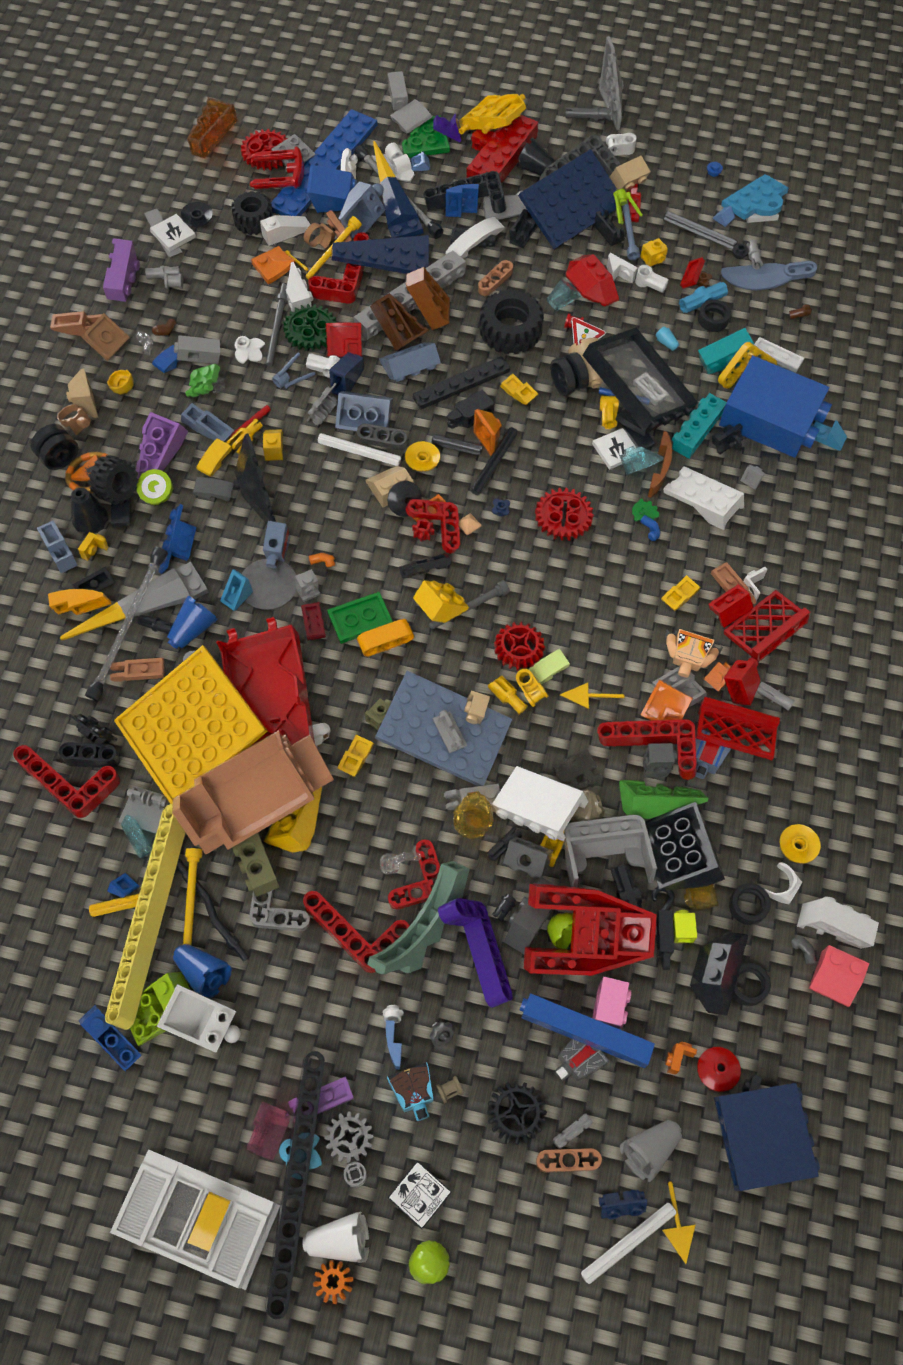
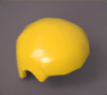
M118 370L110 375L107 384L114 393L122 395L132 390L134 379L128 370Z

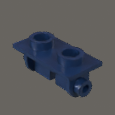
M638 1189L622 1192L624 1200H620L618 1193L603 1194L602 1197L598 1198L599 1206L602 1207L601 1219H617L623 1215L638 1216L646 1212L647 1199H645L644 1192H639Z

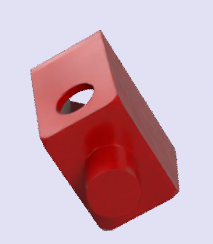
M749 658L748 661L737 660L724 676L734 704L749 706L752 704L760 684V676L757 671L759 663L756 659Z

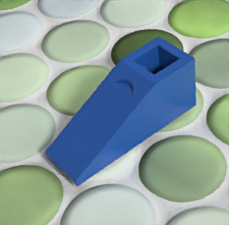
M96 1005L78 1020L80 1025L124 1071L142 1056L115 1026L105 1021V1015Z

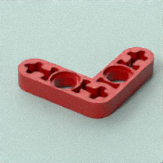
M420 499L409 501L406 506L408 516L412 518L441 520L442 548L450 554L456 552L460 546L458 507L451 502ZM428 507H434L436 509V513H430L428 511ZM447 509H449V511L452 512V514L450 515V519H448L449 512L446 511ZM446 525H452L455 530L452 532L448 531ZM450 537H452L451 544L454 545L453 547H451V545L448 544V542L450 541Z
M420 840L415 847L424 880L392 890L388 895V903L391 908L397 910L427 901L432 891L431 888H433L432 878L436 877L437 879L440 869L434 846L429 840ZM421 846L430 848L428 849L429 858L426 860L424 852L420 851ZM427 864H434L436 871L434 873H427L425 866ZM419 888L422 890L423 895L420 898H414L411 895V891ZM405 891H408V898L410 901H406V897L400 899L399 904H397L396 901H392L394 899V895H398V897H404Z

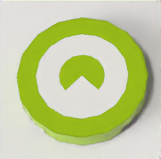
M158 469L144 472L136 485L139 497L150 505H159L162 502H166L173 491L170 477Z

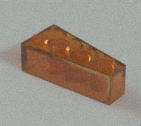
M208 97L207 105L202 108V115L198 116L197 124L193 126L187 138L192 155L205 158L238 121L234 104Z

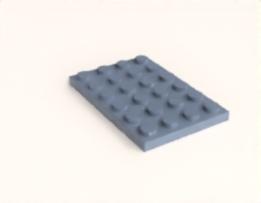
M406 671L375 739L476 786H484L512 719L487 707L481 724H471L466 721L467 712H464L467 703L466 697ZM443 710L451 712L467 744L466 747L452 753L448 752L432 719L439 716V713Z

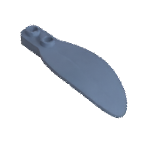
M813 261L794 262L787 265L767 263L763 264L762 267L760 266V269H754L752 265L726 267L721 270V274L725 280L736 287L757 291L775 288L791 280L813 277L816 274L817 265Z

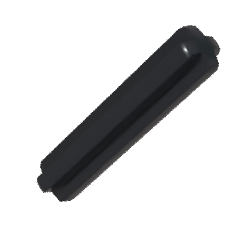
M434 434L432 437V444L475 455H481L482 445Z

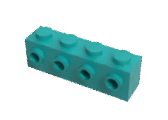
M711 393L706 398H702L697 410L694 409L689 416L690 419L688 421L685 420L682 424L681 431L676 432L673 436L672 450L690 459L722 416L727 402Z

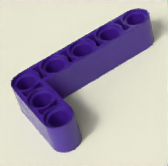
M456 898L439 906L438 914L443 923L464 927L486 1003L491 1008H494L512 1000V990L484 904L480 901Z

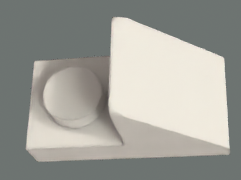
M610 253L607 261V270L612 275L613 280L620 276L632 283L636 278L638 268Z

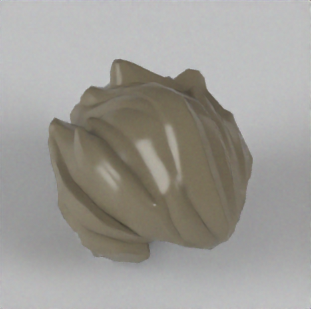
M585 789L583 792L588 803L585 808H577L570 820L571 823L602 819L605 809L602 806L600 796L591 790Z

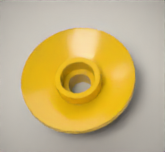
M415 442L407 448L405 460L408 466L416 471H429L438 465L440 452L430 442Z
M791 825L780 836L781 851L789 860L795 863H809L820 852L819 837L811 828L805 825ZM795 844H800L801 849H798Z

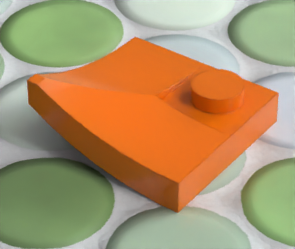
M280 246L251 259L252 265L268 285L290 270L291 262L295 264V260L288 256Z
M659 680L641 716L649 720L683 719L693 697Z

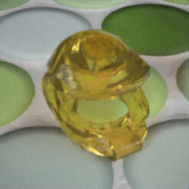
M479 791L467 793L462 803L454 809L455 829L465 838H481L486 834L488 828L493 825L492 805Z

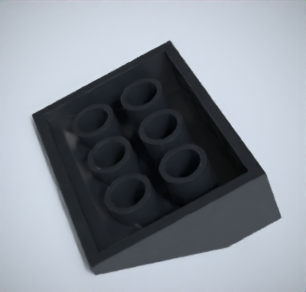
M696 802L645 821L657 866L655 877L660 891L706 887L725 880L704 816Z

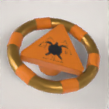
M88 452L73 460L65 473V480L69 488L72 490L85 488L90 493H93L90 491V487H80L73 481H89L88 475L92 471L90 470L91 467L95 465L94 462L102 456L106 457L108 454ZM87 461L82 467H80V468L74 473L75 468H76L80 463Z

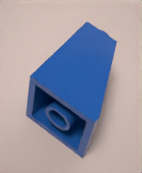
M310 165L307 194L317 213L329 212L330 210L342 211L347 196L357 184V180L354 179L352 172Z

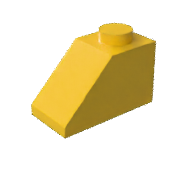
M282 429L264 431L263 451L265 461L283 460Z

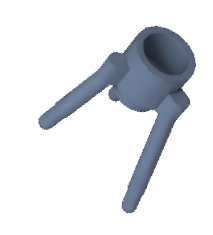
M299 352L281 371L272 377L274 384L281 389L284 386L287 389L291 385L316 374L312 372L289 382L290 376L286 371L298 358Z

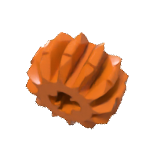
M330 1260L329 1270L325 1264H322L321 1269L325 1273L315 1272V1276L321 1278V1282H314L313 1286L322 1287V1289L317 1291V1296H321L326 1292L323 1302L327 1303L330 1295H332L333 1304H337V1294H339L342 1300H345L346 1295L342 1291L345 1289L351 1292L352 1288L345 1284L346 1282L354 1281L353 1277L345 1278V1275L350 1272L349 1267L341 1272L343 1262L340 1261L335 1269L334 1260ZM331 1275L339 1277L336 1289L331 1286V1289L328 1287Z

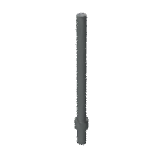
M285 283L281 284L280 293L277 296L278 304L266 365L269 367L273 366L284 304L287 302V284Z

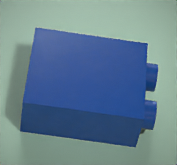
M752 355L725 405L719 426L725 428L729 424L732 426L741 424L743 425L741 429L743 436L796 458L802 445L811 449L820 429L812 426L814 420L823 424L832 404L824 401L830 387Z

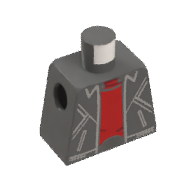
M572 1039L559 1054L558 1059L562 1065L554 1073L561 1082L570 1075L578 1082L605 1067L609 1060L601 1050Z

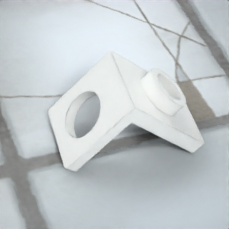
M766 567L758 571H751L743 581L749 588V591L750 587L753 589V596L756 601L760 591L754 583L764 578L767 572Z

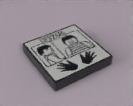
M417 1161L388 1196V1199L419 1228L423 1229L452 1192Z

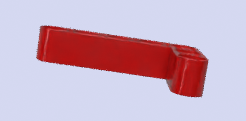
M360 232L355 235L353 241L369 240V236L364 232ZM347 263L342 280L313 276L308 280L309 291H311L315 299L347 304L353 303L358 294L365 266Z
M679 719L604 722L598 726L599 742L603 746L677 744L679 775L685 780L693 779L696 776L695 725L692 721ZM683 730H689V731H691V732H689V733H683L682 731H683ZM645 731L651 732L648 735L642 734ZM670 731L669 734H663L662 732ZM624 732H630L629 735H623ZM604 733H611L609 736H603ZM684 748H690L691 750H690V751H683L682 749H684ZM688 765V766H691L692 768L689 769V770H686V769H684L683 767Z
M21 745L13 753L18 764L77 818L88 816L120 784V777L116 770L111 766H105L77 791L30 747ZM25 755H29L26 759L22 760ZM38 767H42L40 771L35 772ZM113 775L112 779L105 780L108 776ZM56 779L54 783L48 784L50 780ZM98 789L96 794L90 795L93 790ZM69 791L67 796L62 797L64 792ZM78 804H83L80 809H75Z
M309 891L303 898L306 911L368 973L376 971L365 963L366 959L383 951L380 948L383 943L393 944L400 937L395 933L397 929L404 928L407 930L410 926L405 920H397L370 945L320 893ZM312 899H317L319 901L318 904L313 907L309 906L308 902ZM327 913L333 915V918L329 921L322 919L323 915ZM340 928L347 929V933L343 936L336 934ZM358 942L362 947L356 951L352 950L351 945Z

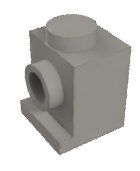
M312 569L295 576V588L303 602L320 595L318 579Z

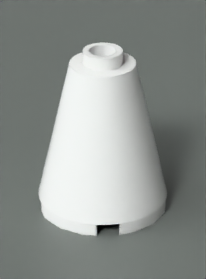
M356 1212L308 1231L306 1236L303 1237L304 1251H307L308 1255L313 1257L358 1263L366 1262L369 1247L365 1248V1240L369 1239L365 1216L361 1215L362 1212Z

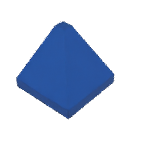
M124 873L110 882L107 891L124 898L138 889L139 885Z

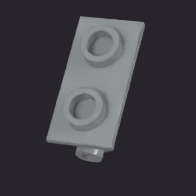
M443 710L439 713V716L432 718L449 753L467 746L450 711Z

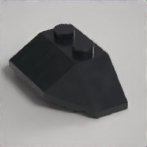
M727 932L700 947L690 986L708 1013L728 1015L748 939L747 934Z

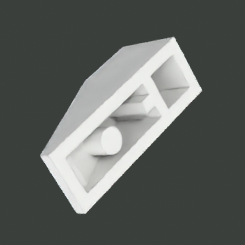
M274 215L260 221L262 236L269 246L302 234L310 226L305 216Z

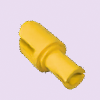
M254 419L246 428H240L226 443L232 444L231 448L233 450L238 448L237 453L240 454L245 434L249 433L250 439L253 441V435L263 425L261 422L257 424L258 420Z
M502 675L488 684L489 690L503 704L509 703L519 715L528 707L516 695L517 690Z

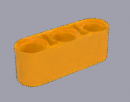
M400 619L360 634L357 637V641L363 655L367 657L408 643L414 638V634L407 619Z

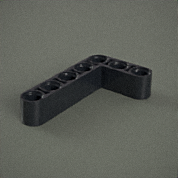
M496 171L432 187L423 193L427 209L433 211L446 207L447 189L459 185L479 184L478 198L489 195L494 213H503L507 209L500 177Z

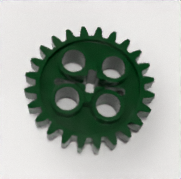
M307 304V308L301 305L300 310L295 307V313L289 312L290 316H286L283 326L288 343L292 342L293 347L298 345L299 350L305 347V351L308 348L314 351L315 347L321 350V346L327 347L326 323H337L336 317H333V312L329 313L328 308L323 310L322 305L316 308V304L313 307Z

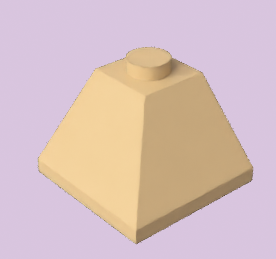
M80 369L68 383L69 392H66L68 401L78 405L79 408L82 407L87 415L98 418L93 392L85 369Z

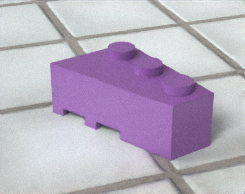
M113 238L114 252L109 255V259H112L111 267L106 270L103 289L107 299L126 302L128 295L131 294V286L135 282V274L140 268V262L137 260L132 241Z

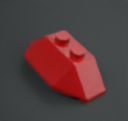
M594 254L583 255L569 262L565 276L584 298L601 303L605 307L619 301L612 275Z

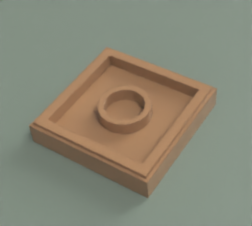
M105 313L81 336L107 361L130 338Z

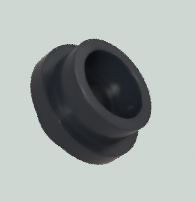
M736 244L732 250L733 256L736 259L745 258L749 252L748 247L744 244Z

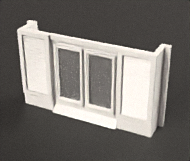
M148 1149L110 1233L236 1288L246 1290L280 1205ZM209 1192H212L231 1201L211 1249L208 1252L187 1242Z

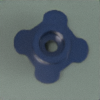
M493 500V514L502 517L510 513L508 509L510 506L509 500Z

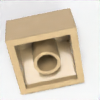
M639 156L616 167L610 175V179L617 190H629L634 184L644 183L651 171L643 157Z
M400 466L392 467L366 479V483L382 507L388 506V493L394 484L400 481L414 483L407 470Z

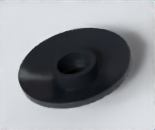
M203 202L189 203L181 210L182 221L192 227L204 226L213 217L212 208Z
M400 481L391 487L387 502L394 514L401 517L408 516L406 506L409 501L405 503L406 497H409V501L412 499L422 500L421 491L413 482Z

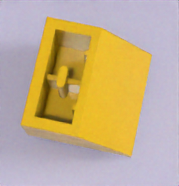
M424 580L413 597L427 616L436 622L446 623L469 608L464 602V598L454 591L455 588L448 583L442 584L436 581Z

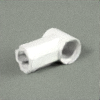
M641 265L638 268L635 283L639 287L649 286L659 292H664L669 279L654 273L648 265Z
M311 353L307 357L306 367L323 372L326 377L330 378L329 370L340 358L333 355L326 358Z

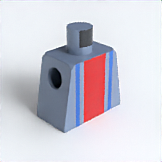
M272 521L267 523L263 552L267 559L266 566L269 568H277L278 561H285L291 538L285 523Z
M702 730L701 732L703 734L711 735V733ZM695 736L696 777L704 779L707 772L711 774L717 772L731 748L699 740Z

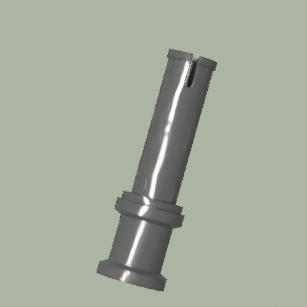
M599 106L591 109L566 108V118H591L596 121L608 119V121H611L612 107L599 108Z

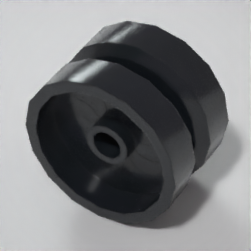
M572 352L564 358L559 357L551 361L550 371L552 380L562 396H567L575 390L580 391L588 387L589 374L580 354Z
M55 423L46 425L37 431L30 444L33 453L50 470H59L68 466L75 459L79 450L78 443L60 424Z

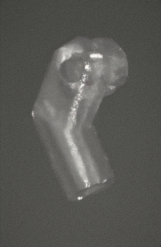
M138 332L136 338L144 346L143 354L150 355L153 346L152 338L144 334V332Z

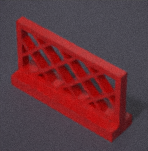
M775 590L753 607L752 610L725 629L724 635L759 663L808 623L810 611L806 608L800 609ZM776 597L781 601V605L771 604V600ZM760 609H768L769 615H758V611ZM771 609L782 610V615H771ZM785 610H793L795 614L785 615ZM747 619H755L756 625H745V621ZM758 620H769V626L758 625ZM772 620H782V625L772 626ZM742 630L743 636H735L732 631ZM745 630H756V636H745ZM759 630H769V635L759 636ZM746 641H756V646L751 649L746 645Z
M704 696L698 712L699 719L696 739L773 760L777 727L780 723L779 717ZM704 716L713 718L714 720L709 722ZM724 722L733 724V726L727 727ZM718 724L723 730L717 732L713 725ZM742 727L751 729L752 731L747 733ZM708 728L712 734L707 735L701 732L703 729ZM737 729L741 736L736 737L732 731ZM762 733L769 734L771 736L766 738ZM727 734L731 740H724L721 735ZM756 734L761 741L756 743L750 736ZM746 739L750 746H745L740 741ZM764 744L769 749V752L763 751L759 746Z

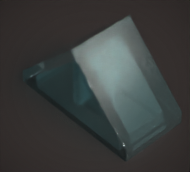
M560 280L546 301L557 311L582 295L573 284Z

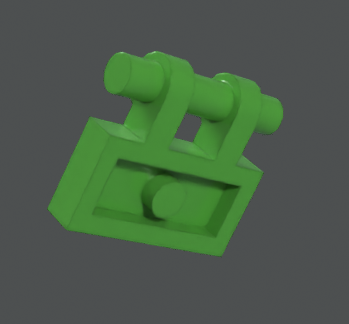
M212 364L193 370L189 383L191 387L185 392L186 396L197 397L199 394L205 395L212 391V383L217 382L220 366Z

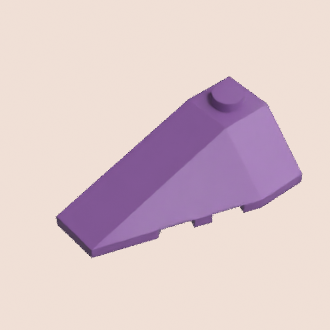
M150 412L142 429L143 440L139 448L141 450L140 459L137 461L136 471L138 472L137 479L148 470L158 469L163 471L180 449L188 433L182 425Z

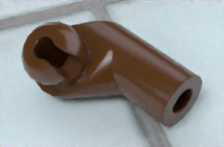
M805 304L799 309L789 311L790 319L809 316L812 312L810 305Z
M170 318L166 324L154 326L152 328L153 334L156 336L169 335L175 327L176 321Z

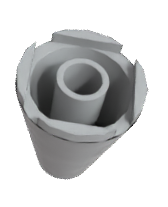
M666 1120L622 1142L620 1152L621 1154L625 1152L628 1158L625 1162L634 1174L642 1180L648 1178V1182H651L681 1140L682 1130L676 1122Z

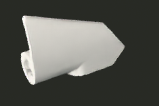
M396 143L388 144L383 156L397 180L411 182L415 174L411 169L408 155H403ZM371 155L372 159L376 162V156Z

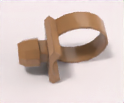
M312 223L304 233V241L308 245L315 247L319 244L326 250L329 248L330 242L335 238L333 231L323 223ZM320 227L319 236L309 242L313 231Z
M76 404L64 407L57 415L61 425L64 427L70 426L75 435L79 434L84 428H87L91 422L82 407L79 408ZM74 411L78 412L76 416H74L73 418L70 417L66 420H63L65 416H67L69 413Z

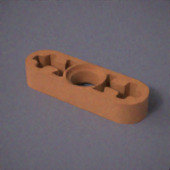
M503 260L479 281V294L488 296L512 275L513 263ZM498 276L500 279L493 280L492 277Z
M591 1148L543 1150L536 1158L537 1168L546 1173L594 1171L599 1168L602 1162L601 1154ZM577 1153H581V1158H587L589 1153H592V1156L597 1158V1161L593 1163V1166H590L589 1162H582V1167H578L579 1156ZM555 1154H559L558 1164L560 1168H556L557 1163H550L548 1168H545V1165L540 1163L544 1155H548V1159H556ZM565 1154L573 1155L575 1158L574 1166L566 1167L563 1164L562 1158Z

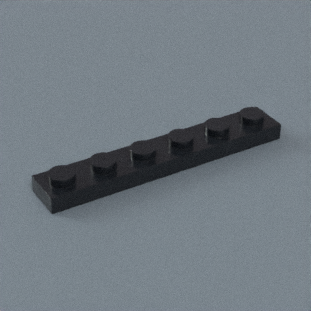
M500 356L413 393V399L420 410L507 374L510 372V367L504 358Z

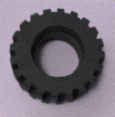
M501 290L498 294H492L491 298L488 297L485 303L482 304L480 312L479 331L483 341L491 349L495 348V351L499 353L502 351L504 354L509 355V353H513L514 355L519 354L521 351L522 353L528 351V348H533L539 342L542 335L544 320L542 306L538 304L539 302L535 297L532 298L531 294H525L521 290ZM515 318L522 321L523 324L509 326L501 323L500 320Z

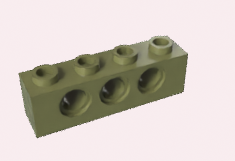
M258 833L232 847L235 856H240L242 860L238 862L242 874L247 873L248 879L245 882L249 892L253 890L255 896L258 897L279 888ZM255 852L252 856H247L248 853ZM261 869L259 873H253L255 870Z

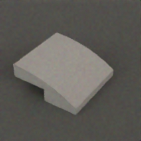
M416 99L390 115L392 121L397 123L406 134L432 118L429 111Z
M680 666L652 682L655 688L658 681L662 680L693 697L689 707L704 699V696L707 697V692L695 681V675L691 672L688 678L678 675Z

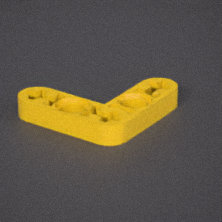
M746 342L722 371L718 382L724 388L732 387L744 372L752 355L757 357L761 354L760 359L777 365V361L751 342ZM741 362L740 366L735 369V365Z

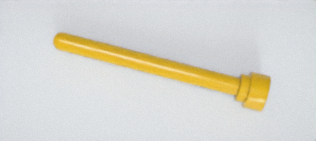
M352 216L348 220V227L334 243L344 242L352 231L354 232L362 226L361 222ZM332 245L306 274V279L309 280L330 258L332 255Z
M187 848L185 858L189 862L183 945L192 944L197 863L200 862L203 851L197 848Z

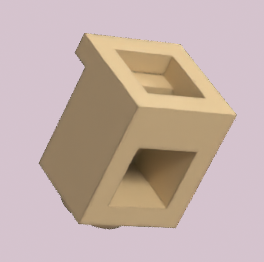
M471 690L464 712H467V722L481 724L490 696Z

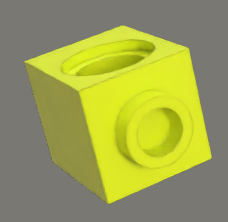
M679 910L673 914L674 943H694L697 939L695 913H689L688 910Z

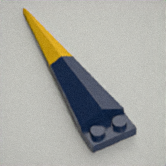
M373 141L380 184L384 188L382 196L391 238L412 237L423 234L418 214L377 143Z

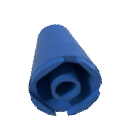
M190 596L185 598L167 636L170 639L168 643L175 649L178 647L184 648L218 620L213 613L203 605L195 603L196 600Z
M189 944L180 945L174 951L173 960L194 992L211 999L220 992L218 988L221 984H227L232 971L231 966L227 962Z

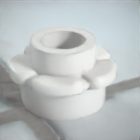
M389 1005L382 1012L385 1022L390 1020L395 1021V1023H399L401 1016L404 1014L403 1010H400L397 1005Z

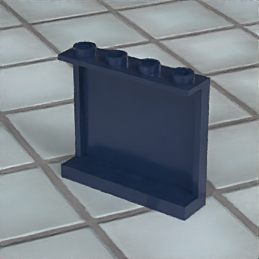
M796 1083L714 1097L735 1191L819 1177V1162L817 1157H814L812 1150L814 1141L812 1135L808 1133L806 1125L808 1124V1116L806 1111L802 1109V1092Z

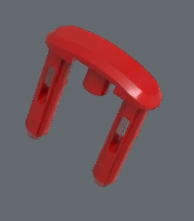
M297 146L289 150L256 152L251 155V159L256 162L295 159L294 163H287V172L293 173V176L254 179L250 182L251 188L264 189L294 186L297 189L301 185L304 176V160L301 150Z

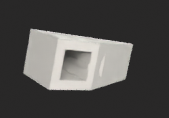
M291 262L286 294L291 311L295 313V307L299 310L301 305L304 308H307V304L312 307L311 301H313L311 291H307V284L305 279L302 280L300 269L296 268L294 262Z

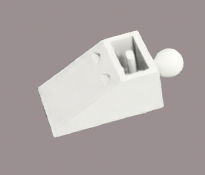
M178 984L157 1027L213 1052H217L223 1038L229 1043H235L241 1036L240 1029L235 1025H230L235 1015V1010Z

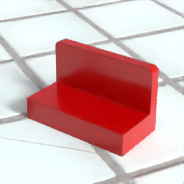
M738 584L709 603V608L719 616L721 626L725 628L752 610L753 604L750 593Z

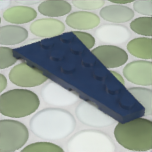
M429 235L336 242L332 245L331 260L408 274L422 267L427 268L429 266Z

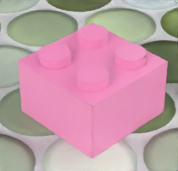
M603 977L598 985L592 1018L622 1029L623 1024H626L628 1012L624 1011L631 998V990H628L629 983Z

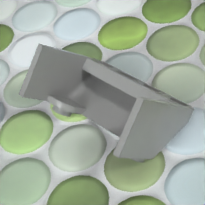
M627 815L572 822L566 826L564 830L566 837L564 840L565 857L571 887H577L578 874L584 872L587 866L586 858L625 853L629 864L644 866L649 884L653 883L657 866L646 824L641 816Z

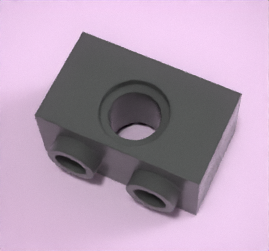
M672 743L648 744L642 759L644 777H668L670 771L673 770L674 762L677 761V752L673 750Z
M514 837L509 841L503 863L509 865V868L512 870H522L527 872L530 877L541 878L548 871L553 850L522 838ZM525 854L531 858V863L525 860Z

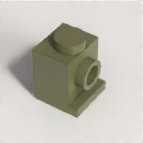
M380 698L369 711L365 712V721L379 730L392 702L387 699L383 701Z

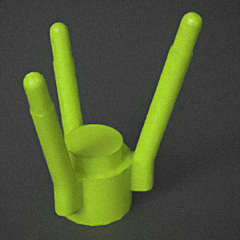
M619 189L613 193L619 224H624L621 206L627 204L628 199L639 216L643 215L632 199L630 192H626L625 189Z

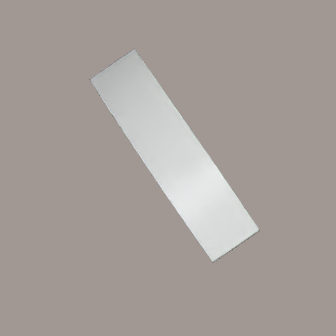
M495 217L487 218L465 231L447 249L446 254L453 250L464 259L468 256L469 250L490 235L496 236L505 227Z

